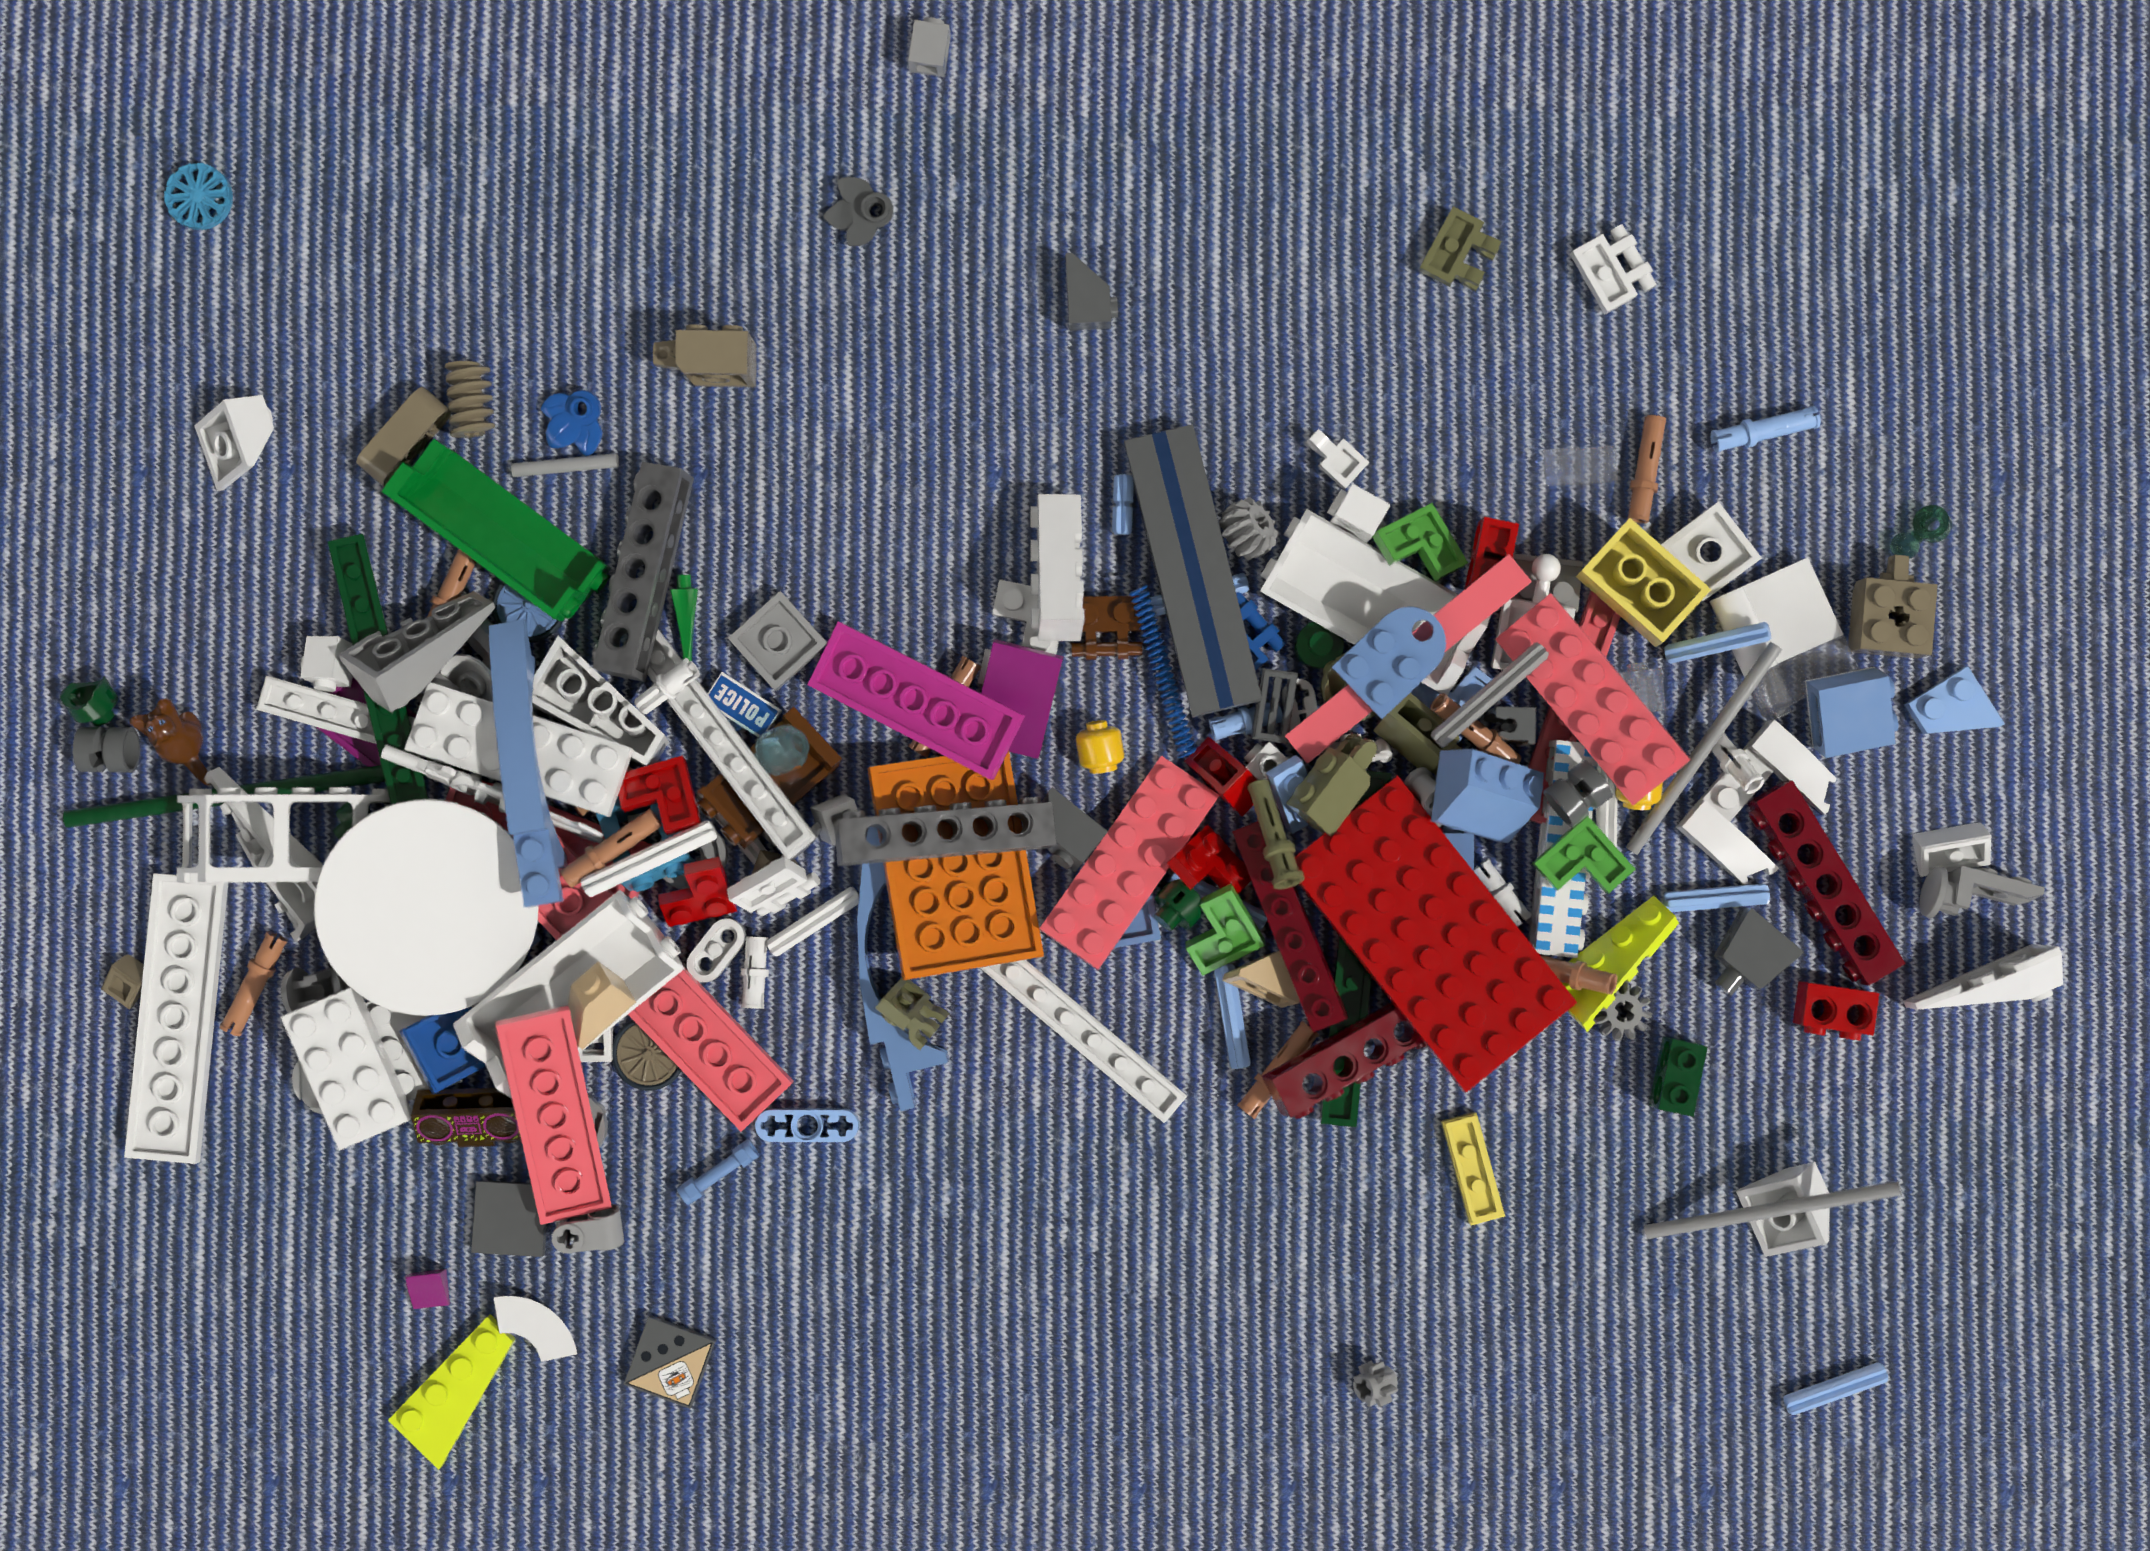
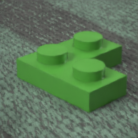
M1433 503L1377 530L1372 537L1389 566L1418 552L1435 582L1468 564Z
M1589 816L1576 826L1571 827L1532 862L1534 867L1555 890H1560L1584 868L1605 893H1610L1636 870Z
M1232 884L1200 898V907L1212 924L1213 929L1186 941L1185 947L1202 976L1265 946V938Z

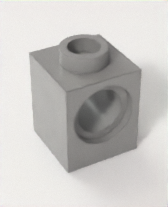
M932 17L924 18L923 21L914 20L908 57L910 72L945 77L951 40L948 24H944L942 20Z

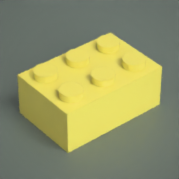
M1631 518L1620 527L1576 576L1655 647L1662 644L1711 591L1710 587Z

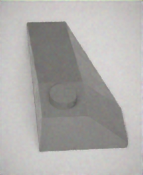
M473 591L435 607L432 610V616L423 620L412 621V618L400 622L401 629L383 637L380 631L371 634L340 653L339 658L369 697L383 708L392 712L395 709L404 707L409 700L425 689L495 609V605L492 601Z

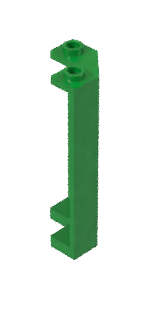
M436 439L431 441L413 467L402 462L382 489L384 494L555 620L563 621L566 618L570 619L579 609L580 605L594 591L598 593L604 588L610 578L607 573L612 567L447 445Z

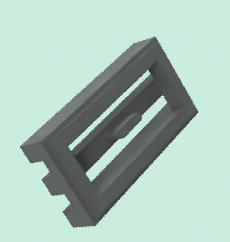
M1261 668L1259 689L1262 701L1256 702L1251 739L1288 744L1285 735L1290 731L1298 673ZM1270 676L1274 677L1267 728L1266 733H1261ZM1282 678L1288 679L1281 730L1280 735H1274Z

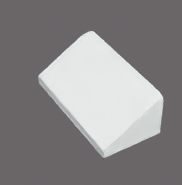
M1972 823L1913 834V846L1920 877L1927 876L1937 866L1945 867L1947 872H1952L1960 866L1975 868L1990 865L1991 834L1982 823Z

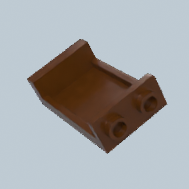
M792 707L784 714L782 721L750 748L793 806L838 768L842 760L840 755L795 707ZM806 760V763L801 768L789 772L792 766L793 768L799 766ZM769 764H770L772 767L776 766V767H781L782 769H788V770H783V771H782V770L778 769V771H775L776 773H772L773 770H774V768L771 769V767L769 766ZM722 773L706 787L702 786L697 790L696 798L699 801L696 804L707 818L712 819L715 817L723 826L721 832L734 846L739 843L745 849L765 832Z

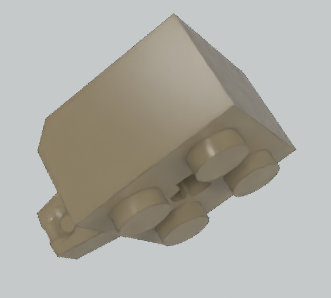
M687 325L686 330H676V340L655 342L653 344V364L656 367L680 370L697 387H756L757 345L749 332L743 331L741 326L724 325L722 326V331L708 330V327L704 325Z
M1889 556L1886 573H1880L1879 579L1864 578L1856 581L1852 593L1848 652L1915 659L1932 655L1938 584L1914 582V575H1909V556ZM1889 613L1896 617V624L1894 620L1889 619Z

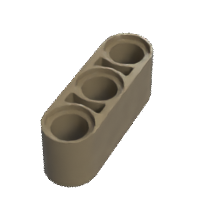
M425 387L418 388L360 452L356 460L357 465L380 485L385 487L402 462L409 465L445 425L451 416V411Z

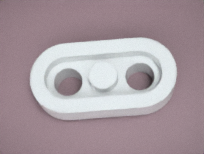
M730 918L721 919L712 925L687 959V970L697 981L710 982L721 975L745 943L746 932L743 925L737 920ZM726 929L734 933V940L731 943L725 942L722 938V934ZM704 957L710 958L712 961V968L709 971L703 970L701 967V960Z

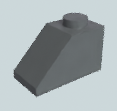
M1065 253L1069 331L1111 329V318H1118L1117 296L1110 297V286L1076 255Z
M1052 787L1041 802H1052L1056 845L1048 848V851L1053 854L1052 857L1057 864L1065 869L1071 868L1076 872L1108 831Z

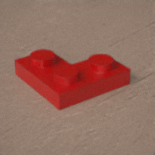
M683 755L625 773L618 793L621 809L624 812L657 803L664 832L667 835L684 831L701 823L686 759Z
M1208 824L1166 863L1190 890L1207 874L1220 888L1232 884L1237 894L1251 881L1245 863L1223 842L1222 838Z
M719 856L684 864V874L690 888L658 895L659 907L668 927L738 912L737 905L729 901L727 888L731 886Z

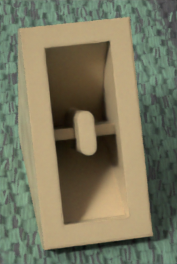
M1280 951L1263 955L1225 973L1222 979L1224 982L1281 1008L1298 1004L1300 1001Z

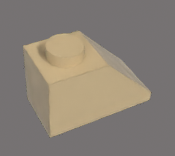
M600 962L595 963L570 988L568 1005L576 1043L582 1050L636 1003L624 980Z

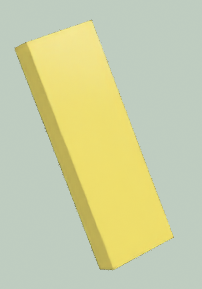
M1471 1112L1442 1120V1128L1469 1224L1475 1225L1504 1217L1503 1206L1477 1113Z

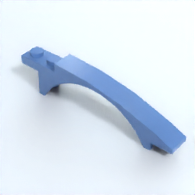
M526 620L489 625L493 709L500 775L509 835H513L524 908L563 902L559 869L568 866V861L550 816L538 765L532 711L533 681L537 666L535 657L531 655Z
M869 827L866 840L874 846L880 845L878 830L875 827ZM883 862L862 864L857 914L861 995L870 1045L884 1042L885 1048L880 1049V1055L884 1069H891L893 1082L888 1083L892 1104L899 1103L900 1111L915 1108L917 1105L909 1072L945 1064L950 1059L946 1049L928 1042L921 1050H918L910 1042L909 1030L907 1028L903 1031L898 1026L889 1024L884 1020L881 1012L875 1008L882 998L878 993L870 971L867 941L872 912L877 899L886 885Z

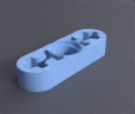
M770 1108L762 1112L755 1123L756 1133L762 1140L767 1142H847L857 1134L860 1127L857 1114L847 1108ZM770 1115L775 1116L776 1122H787V1115H793L791 1121L793 1135H787L788 1128H778L775 1130V1134L772 1135L769 1128H763V1122H767ZM804 1115L813 1116L818 1124L817 1131L812 1135L802 1134L798 1129L800 1117ZM822 1115H829L827 1122H838L840 1116H846V1121L852 1123L853 1128H849L846 1131V1135L840 1134L839 1128H828V1135H822L824 1130Z

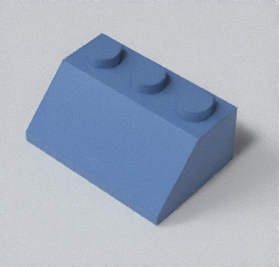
M1474 749L1440 751L1431 822L1500 843H1509L1540 808L1544 773Z

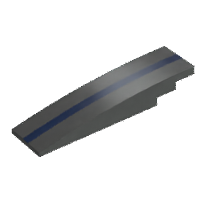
M1193 424L1124 440L1141 511L1142 523L1192 717L1262 701Z

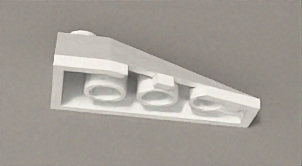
M2031 944L1903 1002L1906 1008L1917 1010L2032 999V1002H2037L2052 996V989L2063 985L2062 952L2059 946Z

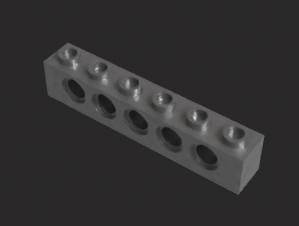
M642 462L640 472L635 476L632 506L628 508L625 517L627 527L624 539L619 543L617 549L619 560L616 572L612 575L609 582L610 597L608 606L604 609L601 616V635L592 654L593 668L607 675L646 681L694 477L681 468ZM658 497H661L660 505L652 510L653 502ZM653 531L652 539L644 544L646 534ZM645 564L644 573L639 578H636L638 568ZM637 599L635 609L628 613L629 603ZM628 633L627 643L620 647L621 637Z
M1029 797L1019 799L1020 805L1006 806V800L986 801L984 808L972 809L971 803L950 804V810L936 811L935 805L915 807V813L901 814L900 808L879 810V816L865 817L864 811L843 813V819H838L834 822L838 866L1050 848L1056 845L1052 802L1041 803V797ZM1010 816H1016L1022 821L1023 828L1020 834L1013 833L1009 829L1008 818ZM979 818L986 822L988 832L985 837L978 836L973 831L972 824L974 819ZM940 821H945L951 825L953 835L950 840L939 836L937 825ZM904 824H910L916 828L918 832L916 842L910 843L904 840L901 834ZM868 827H875L881 832L882 842L880 845H871L866 840L865 832Z

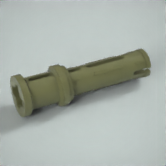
M1267 779L1252 782L1248 785L1247 789L1250 792L1266 843L1263 855L1265 860L1269 861L1274 875L1272 880L1273 887L1275 889H1285L1295 886L1305 878L1303 872L1298 871L1293 855L1296 851L1295 846L1286 839L1270 788V782Z

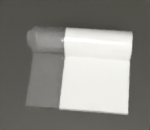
M1805 558L1710 601L1723 631L1762 622L1768 623L1770 627L1771 639L1768 642L1732 650L1744 678L1770 642L1783 649L1752 692L1762 717L1769 715L1771 720H1776L1792 713L1790 706L1807 697L1806 680L1859 670L1809 558Z

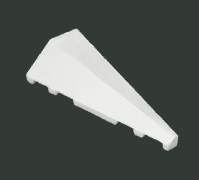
M220 767L207 772L204 778L206 783H211L217 792L218 788H241ZM241 788L240 795H248V794ZM224 802L220 805L223 814H231L239 827L240 832L236 834V837L252 866L270 867L273 863V817L257 802ZM290 834L289 861L293 867L324 866ZM266 882L279 899L275 904L278 913L286 912L295 928L290 933L295 942L303 939L316 928L314 905L318 882Z

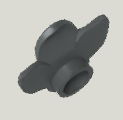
M856 177L840 178L837 180V184L843 200L831 206L824 214V219L835 229L847 231L846 240L848 246L865 245L874 238L878 228L884 227L891 221L894 213L893 204L885 194L874 192L866 180ZM880 206L883 211L879 216H872L870 214L871 208Z

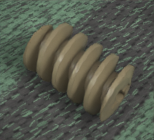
M472 361L446 363L445 368L452 371L446 375V382L454 385L447 389V396L455 399L448 403V410L457 413L449 417V424L458 427L450 432V436L455 438H474L485 435V431L495 428L494 423L484 421V417L494 414L493 409L483 407V403L493 400L492 395L482 393V389L492 386L491 381L481 379V375L489 373L490 368Z

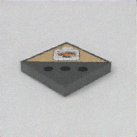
M650 1315L645 1324L624 1385L691 1409L717 1339Z

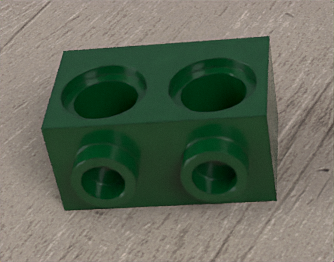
M1665 1036L1662 1037L1649 1106L1658 1110L1694 1117L1708 1046Z

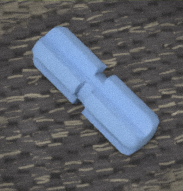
M1119 474L1114 476L1113 502L1116 503V506L1113 507L1112 531L1116 535H1129L1132 533L1133 508L1130 507V503H1133V477L1127 474Z

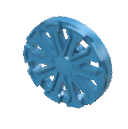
M189 163L179 167L178 171L172 174L167 181L166 191H164V202L168 212L177 222L193 230L213 228L220 224L231 210L233 202L231 185L219 170L205 163ZM193 171H199L197 180L193 176ZM208 173H213V176L206 182ZM183 176H185L188 186L179 181ZM219 183H222L223 187L221 189L212 190ZM174 188H178L184 193L173 194ZM215 198H225V202L218 204L215 202ZM175 202H183L180 206H178L175 209ZM211 208L217 212L214 218L209 213ZM190 210L188 218L184 220L183 215ZM199 212H201L203 217L202 223L197 222Z

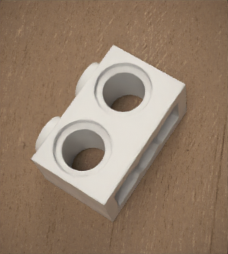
M1352 484L1347 492L1342 489L1340 490L1327 513L1333 516L1330 520L1331 523L1367 543L1376 532L1390 504Z

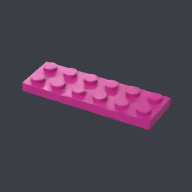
M839 621L807 684L991 780H994L1025 715Z

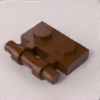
M1138 596L1083 597L1084 625L1082 633H1085L1086 643H1071L1072 657H1086V660H1097V657L1117 656L1118 660L1128 659V656H1142V642H1128V632H1142L1139 629L1142 623H1137L1142 616H1135L1141 609H1133L1135 605L1141 602H1131L1132 599ZM1117 632V642H1096V633Z

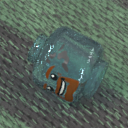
M781 725L762 733L758 737L755 746V756L769 774L774 776L784 775L801 768L806 763L809 743L802 731L791 725Z

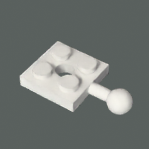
M1719 502L1715 503L1660 544L1711 588V591L1702 601L1709 598L1762 559ZM1708 541L1718 543L1721 548L1720 557L1713 562L1703 560L1700 555L1701 546Z
M1542 554L1533 561L1532 573L1537 579L1533 601L1511 598L1501 607L1496 638L1548 596L1550 582L1558 577L1561 570L1560 562L1555 556ZM1563 606L1574 619L1576 609ZM1495 640L1491 667L1504 670L1513 661Z

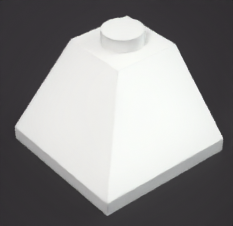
M263 395L225 399L194 425L217 491L226 489L255 465L274 429L272 413L266 406Z
M1815 1162L1783 1169L1736 1191L1743 1208L1829 1193ZM1830 1208L1751 1221L1750 1224L1765 1257L1827 1244L1829 1242Z

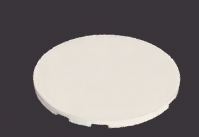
M438 799L404 801L386 806L371 813L349 829L333 848L322 868L317 883L314 905L315 924L322 949L329 963L344 982L359 995L383 1008L410 1015L425 1016L442 1015L471 1007L481 1002L511 978L519 969L530 950L537 927L539 906L524 908L514 840L509 835V832L482 812L456 802Z

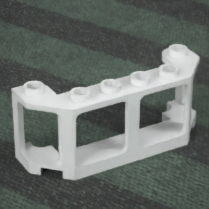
M218 788V795H212V789H189V795L177 796V803H182L183 858L182 867L177 868V882H318L323 867H293L290 864L291 804L293 802H350L353 807L354 826L368 816V807L371 803H391L388 790L372 789V795H352V788H329V795H315V788H292V795H278V788H255V795H240L241 788ZM270 802L273 805V863L270 867L216 868L211 865L210 808L213 803ZM193 803H197L199 807L198 864L192 868Z

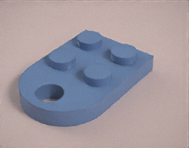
M1417 607L1399 608L1383 617L1331 668L1380 719H1383L1439 665L1446 649L1445 633L1440 622L1428 611ZM1419 620L1427 621L1432 627V635L1426 641H1418L1412 634V627Z

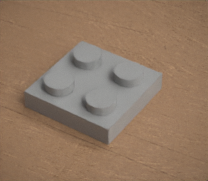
M781 591L728 637L732 644L775 691L779 690L827 645L824 638Z

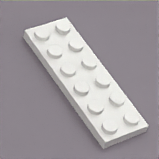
M430 682L425 690L405 750L501 781L493 702ZM533 716L537 759L545 796L610 817L634 749Z

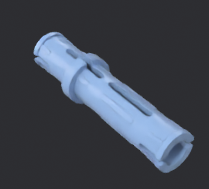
M1810 406L1809 408L1761 420H1742L1740 425L1712 430L1710 435L1711 443H1717V445L1713 446L1716 453L1743 445L1747 448L1754 447L1759 441L1819 428L1821 424L1820 414L1813 416L1814 413L1818 412L1816 406Z

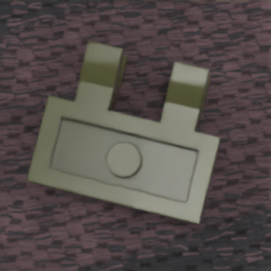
M1453 206L1424 258L1419 272L1449 287L1456 278L1464 286L1476 292L1485 272L1464 263L1465 258L1472 247L1481 256L1493 261L1502 241L1480 232L1484 225L1482 220Z
M902 977L875 1007L889 1024L898 1026L903 1031L907 1027L909 1029L910 1042L918 1050H921L928 1041L920 1034V1029L927 1037L931 1038L940 1026L930 1017H934L943 1023L950 1014L940 1006L933 1005L929 1001L931 996L910 979L902 980Z

